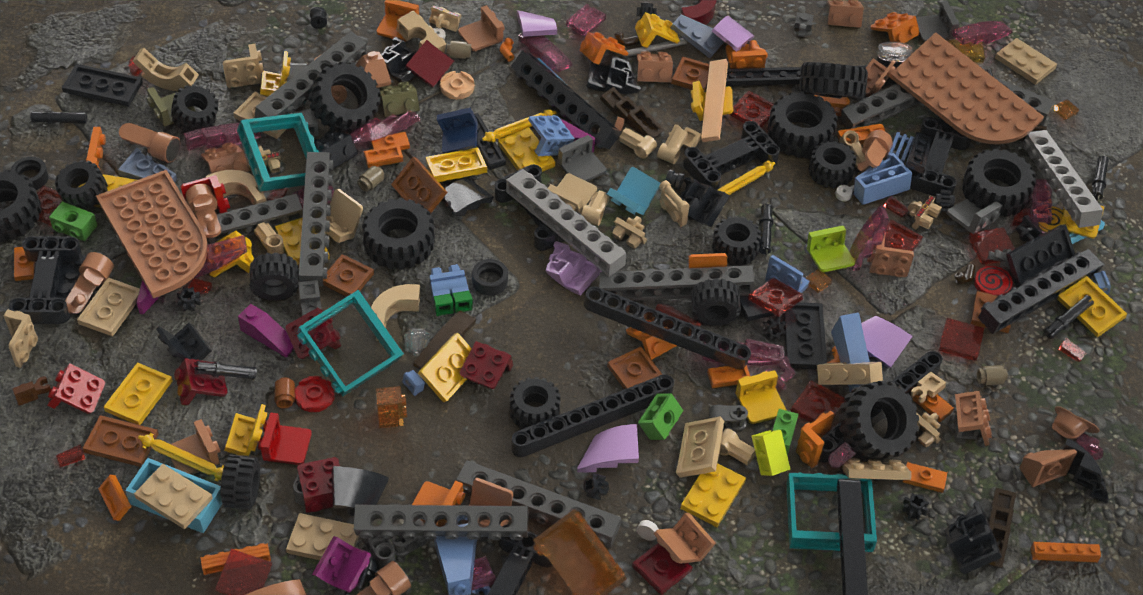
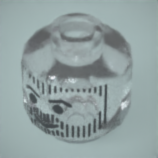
M410 328L409 332L404 334L405 350L412 353V356H419L430 342V333L425 331V328Z

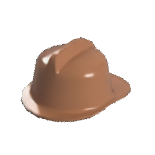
M1055 407L1057 416L1052 424V429L1067 439H1075L1085 431L1099 433V428L1093 423L1074 415L1065 408Z

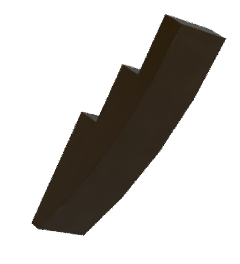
M614 87L601 96L600 100L614 114L624 118L626 124L643 136L649 135L652 138H656L664 132L661 125L642 105L637 107L628 96L624 98Z
M461 310L456 313L428 343L413 363V366L421 370L455 333H459L464 339V334L475 325L476 318Z
M996 488L994 491L988 522L1002 558L986 565L1001 569L1003 567L1017 493Z

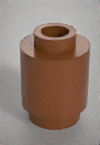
M287 377L280 378L275 382L274 401L279 408H290L295 401V382Z

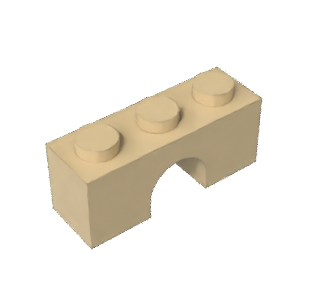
M414 10L397 20L396 30L406 41L412 38L422 39L419 42L420 49L423 43L428 40L445 53V40L439 37L434 29Z
M840 362L817 365L818 385L868 384L883 381L882 362L853 364Z

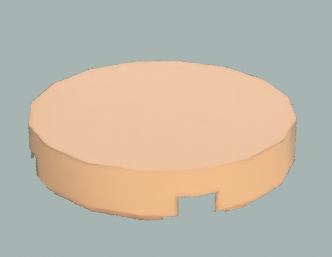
M456 71L446 73L440 80L441 92L450 99L459 100L467 98L473 93L475 88L472 76L462 71L460 73H456Z

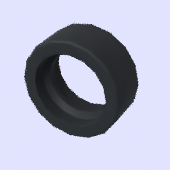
M25 157L16 161L11 167V172L16 171L22 174L31 169L40 171L38 175L29 178L36 190L42 188L47 183L49 176L46 165L41 159Z
M485 259L478 262L472 271L473 287L483 295L491 296L503 292L508 284L507 267L504 263L495 259ZM485 272H496L501 276V279L488 283L480 280L479 276Z

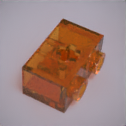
M401 387L376 388L379 428L404 426L403 418L407 417L406 396L401 394Z

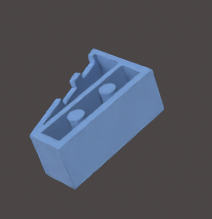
M891 153L889 158L885 161L882 160L877 168L872 169L870 167L855 177L854 195L864 205L910 190L912 172L905 167L903 162L894 153Z

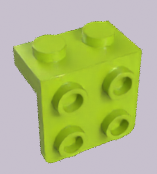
M844 226L809 232L807 251L821 272L855 265L854 258L845 246L846 229Z

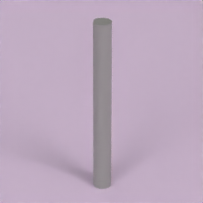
M680 38L678 44L667 41L649 45L648 48L640 47L626 50L628 55H622V57L641 54L642 51L653 52L685 45L687 40Z

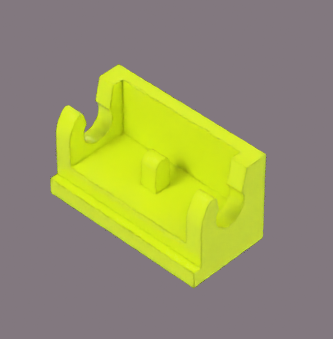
M769 430L752 435L761 475L773 476L790 470L781 430L772 432Z

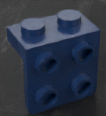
M471 107L437 115V122L443 132V154L468 150L477 146L478 121Z

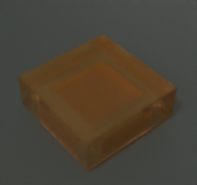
M1068 99L1055 105L1053 109L1064 120L1078 114L1079 111Z
M819 269L806 277L810 281L809 286L817 293L832 283V279Z

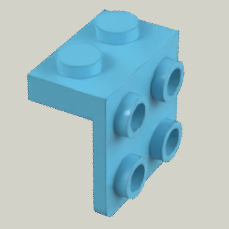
M631 167L618 190L610 188L607 194L612 197L611 201L620 206L621 203L626 205L625 210L635 215L638 212L644 215L659 190L660 182L637 168Z

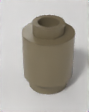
M451 41L450 44H447L446 54H449L450 58H470L471 44L462 41Z
M371 166L359 177L357 181L358 186L365 192L373 190L384 180V172L380 167Z
M1002 365L982 366V368L977 369V381L984 386L1003 385L1008 378L1007 370Z

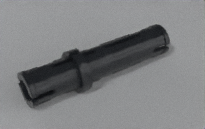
M31 111L30 119L32 123L87 124V112Z
M1101 156L1097 158L1095 177L1092 180V195L1096 200H1098V196L1100 200L1103 198V192L1107 185L1105 179L1109 159L1106 156H1102V160Z
M763 204L761 206V217L759 219V225L761 226L759 252L761 254H769L771 252V230L774 220L772 219L773 206L770 204H765V206Z
M1085 295L1063 315L1057 316L1055 321L1043 330L1044 334L1048 332L1046 336L1049 339H1053L1061 330H1066L1073 320L1094 304V301L1091 300L1092 298Z
M197 361L195 365L198 367H195L194 370L195 374L212 375L215 378L226 376L254 380L256 376L253 374H257L256 367L220 364L217 361L214 363Z

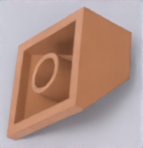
M372 51L362 55L355 66H362L365 68V72L372 74L371 78L375 79L378 84L376 88L391 85V79L380 52Z
M1075 449L1028 453L1023 457L1019 469L1030 485L1035 487L1066 475L1077 451Z

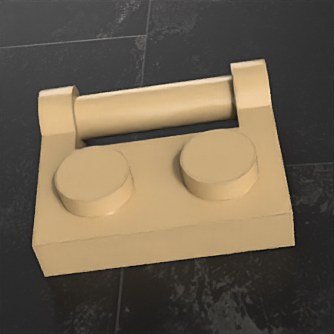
M665 180L659 185L661 189L660 205L670 214L672 220L682 227L687 224L689 204L683 201L671 188V184Z

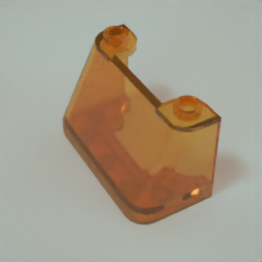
M577 508L533 540L536 543L533 545L536 552L540 556L544 554L572 590L573 595H607L628 578Z

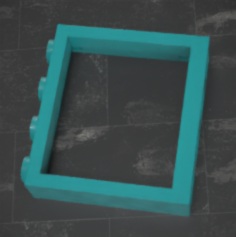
M302 113L240 121L237 133L259 192L305 185L306 173L270 178L253 134L256 132L294 128L307 160V152L319 151L316 150L314 137L310 134L308 122L305 121Z
M359 290L301 325L297 331V337L301 344H306L310 357L314 361H318L322 374L325 377H329L332 381V388L337 394L340 393L342 397L400 360L404 354ZM353 304L390 358L345 386L308 332Z
M789 473L786 483L789 548L840 551L839 532L799 531L796 529L794 489L837 491L838 479L860 478H848L843 474ZM860 479L866 532L864 534L865 552H874L877 535L872 479Z

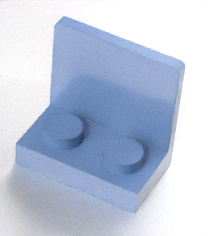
M530 116L528 119L541 136V140L535 150L538 156L558 155L559 148L572 143L575 139L558 116Z
M772 255L769 258L765 281L782 290L785 294L797 299L809 286L810 281L803 277L802 272L776 256Z

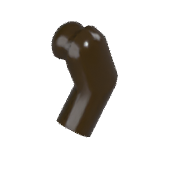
M621 31L614 34V39L618 40L617 43L623 46L639 44L638 36L626 38Z
M968 264L965 273L960 271L959 274L957 272L954 275L955 282L960 285L971 282L974 278L975 265Z

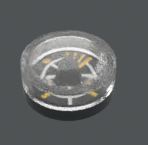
M885 42L878 46L877 61L889 66L892 60H895L896 62L893 66L898 67L912 54L913 49L905 43Z

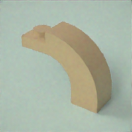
M145 48L140 49L133 60L143 71L141 76L160 88L178 91L180 88L184 89L186 85L191 87L199 75L187 63L179 67L166 66L159 62Z
M222 170L206 176L217 175L219 183H223L226 194H223L224 197L238 194L247 197L253 205L266 202L263 191L259 192L255 178L250 173L240 170Z
M405 284L395 286L384 291L376 298L371 308L385 328L388 319L398 312H419L420 285Z

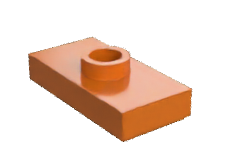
M406 132L371 138L373 149L399 145L401 150L410 149Z
M399 145L364 151L368 168L403 162V155Z
M23 247L14 248L15 281L33 279L35 262L29 261L26 258Z
M747 365L743 369L722 366L708 368L707 371L712 388L737 385L738 379L745 376L750 377Z
M938 394L933 398L927 395L923 403L919 402L921 395H915L912 398L914 402L930 415L936 413L939 416L938 422L945 419L954 409Z
M907 462L906 467L911 471V480H903V483L941 493L944 492L948 472Z
M109 475L98 489L113 519L120 521L131 508V505L116 475Z

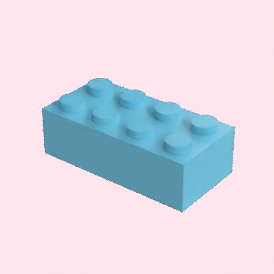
M147 458L125 490L127 498L131 505L164 517L136 499L134 495L145 481L163 464ZM166 465L212 494L213 499L187 526L204 533L222 505L221 486Z

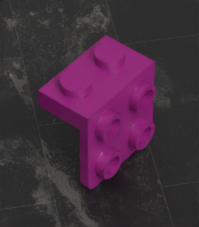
M333 536L312 575L333 587L351 592L357 586L362 571L367 568L371 554Z

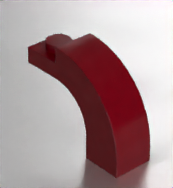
M699 0L700 3L697 5L681 8L682 15L707 25L714 16L716 0Z

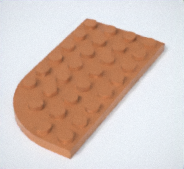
M934 33L890 75L892 80L956 131L981 143L1005 144L1017 141L1028 135L1044 119L1042 114L937 33Z
M167 170L96 195L97 202L153 298L182 287L201 270L208 254L205 232Z

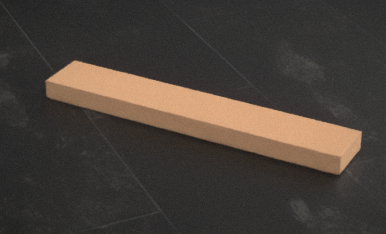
M727 59L710 61L701 134L702 142L720 140L728 69Z

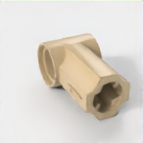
M673 127L666 142L660 146L657 157L675 164L679 158L680 149L688 136L687 132L679 127Z
M625 128L619 137L620 142L634 149L635 154L642 159L646 158L657 147L654 138L649 135L643 137L629 128Z
M847 131L839 139V143H844L845 146H849L850 150L855 152L857 158L856 168L858 163L866 159L862 152L863 148L859 143L858 134L855 131ZM846 138H849L852 141V144L848 143L846 141Z
M600 190L595 192L589 204L584 206L581 215L590 224L599 226L604 210L609 202V196Z
M262 222L258 224L256 229H254V233L267 249V253L284 254L283 238L276 234L269 223Z
M724 429L719 454L724 456L729 454L746 465L750 464L756 454L755 449L741 441L733 430Z

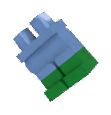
M458 264L448 267L449 272L442 273L439 267L431 269L430 288L436 316L453 314V305L455 313H458L460 310L463 312L473 310V299L468 289L464 270H460ZM467 302L465 306H458L459 303ZM448 305L447 309H439V307Z

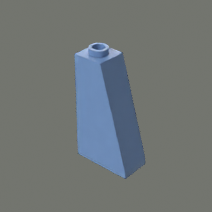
M859 313L840 316L831 331L840 362H846L847 364L870 362ZM848 384L850 393L852 389L864 384Z
M466 523V524H461V525H458V526H459V527H465L468 523ZM437 536L434 539L448 595H470L477 540L467 539V537H458V539L451 540L446 539L445 536Z

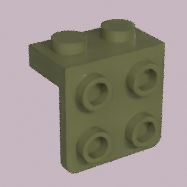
M400 82L397 86L387 85L380 88V97L385 117L420 111L417 90L409 82Z
M154 87L147 89L148 97L146 100L149 107L153 108L156 118L161 121L164 127L174 124L171 108L175 93L160 98ZM193 106L187 107L189 110L196 112Z

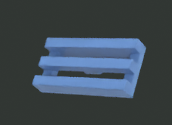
M897 132L886 159L893 153L898 140H900L901 142L895 155L899 157L904 142H907L906 149L900 159L904 164L914 137L910 136L908 138L906 134L901 136L900 132Z

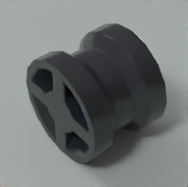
M315 7L311 9L310 24L312 27L321 29L327 25V13L324 8Z
M670 169L665 180L675 190L679 191L685 174L675 173V170Z

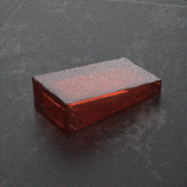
M288 188L273 190L267 197V201L284 197Z
M893 196L883 205L900 217H903L909 211L906 206Z
M1067 338L1059 348L1060 351L1078 362L1086 355L1085 351Z
M81 444L56 455L60 467L86 459Z

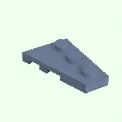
M682 14L670 27L709 58L724 43L721 38L712 32L713 28Z
M137 147L118 169L120 176L136 180L167 170L173 181L177 180L174 172L164 165L154 162L153 158L149 155L145 156L142 154L141 150Z

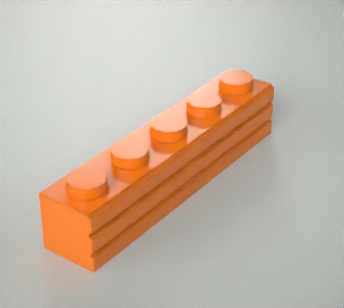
M1033 542L1031 546L1032 560L1098 563L1101 557L1099 544Z
M260 543L257 546H246L243 549H233L229 552H219L215 555L200 557L204 575L271 561L268 543Z

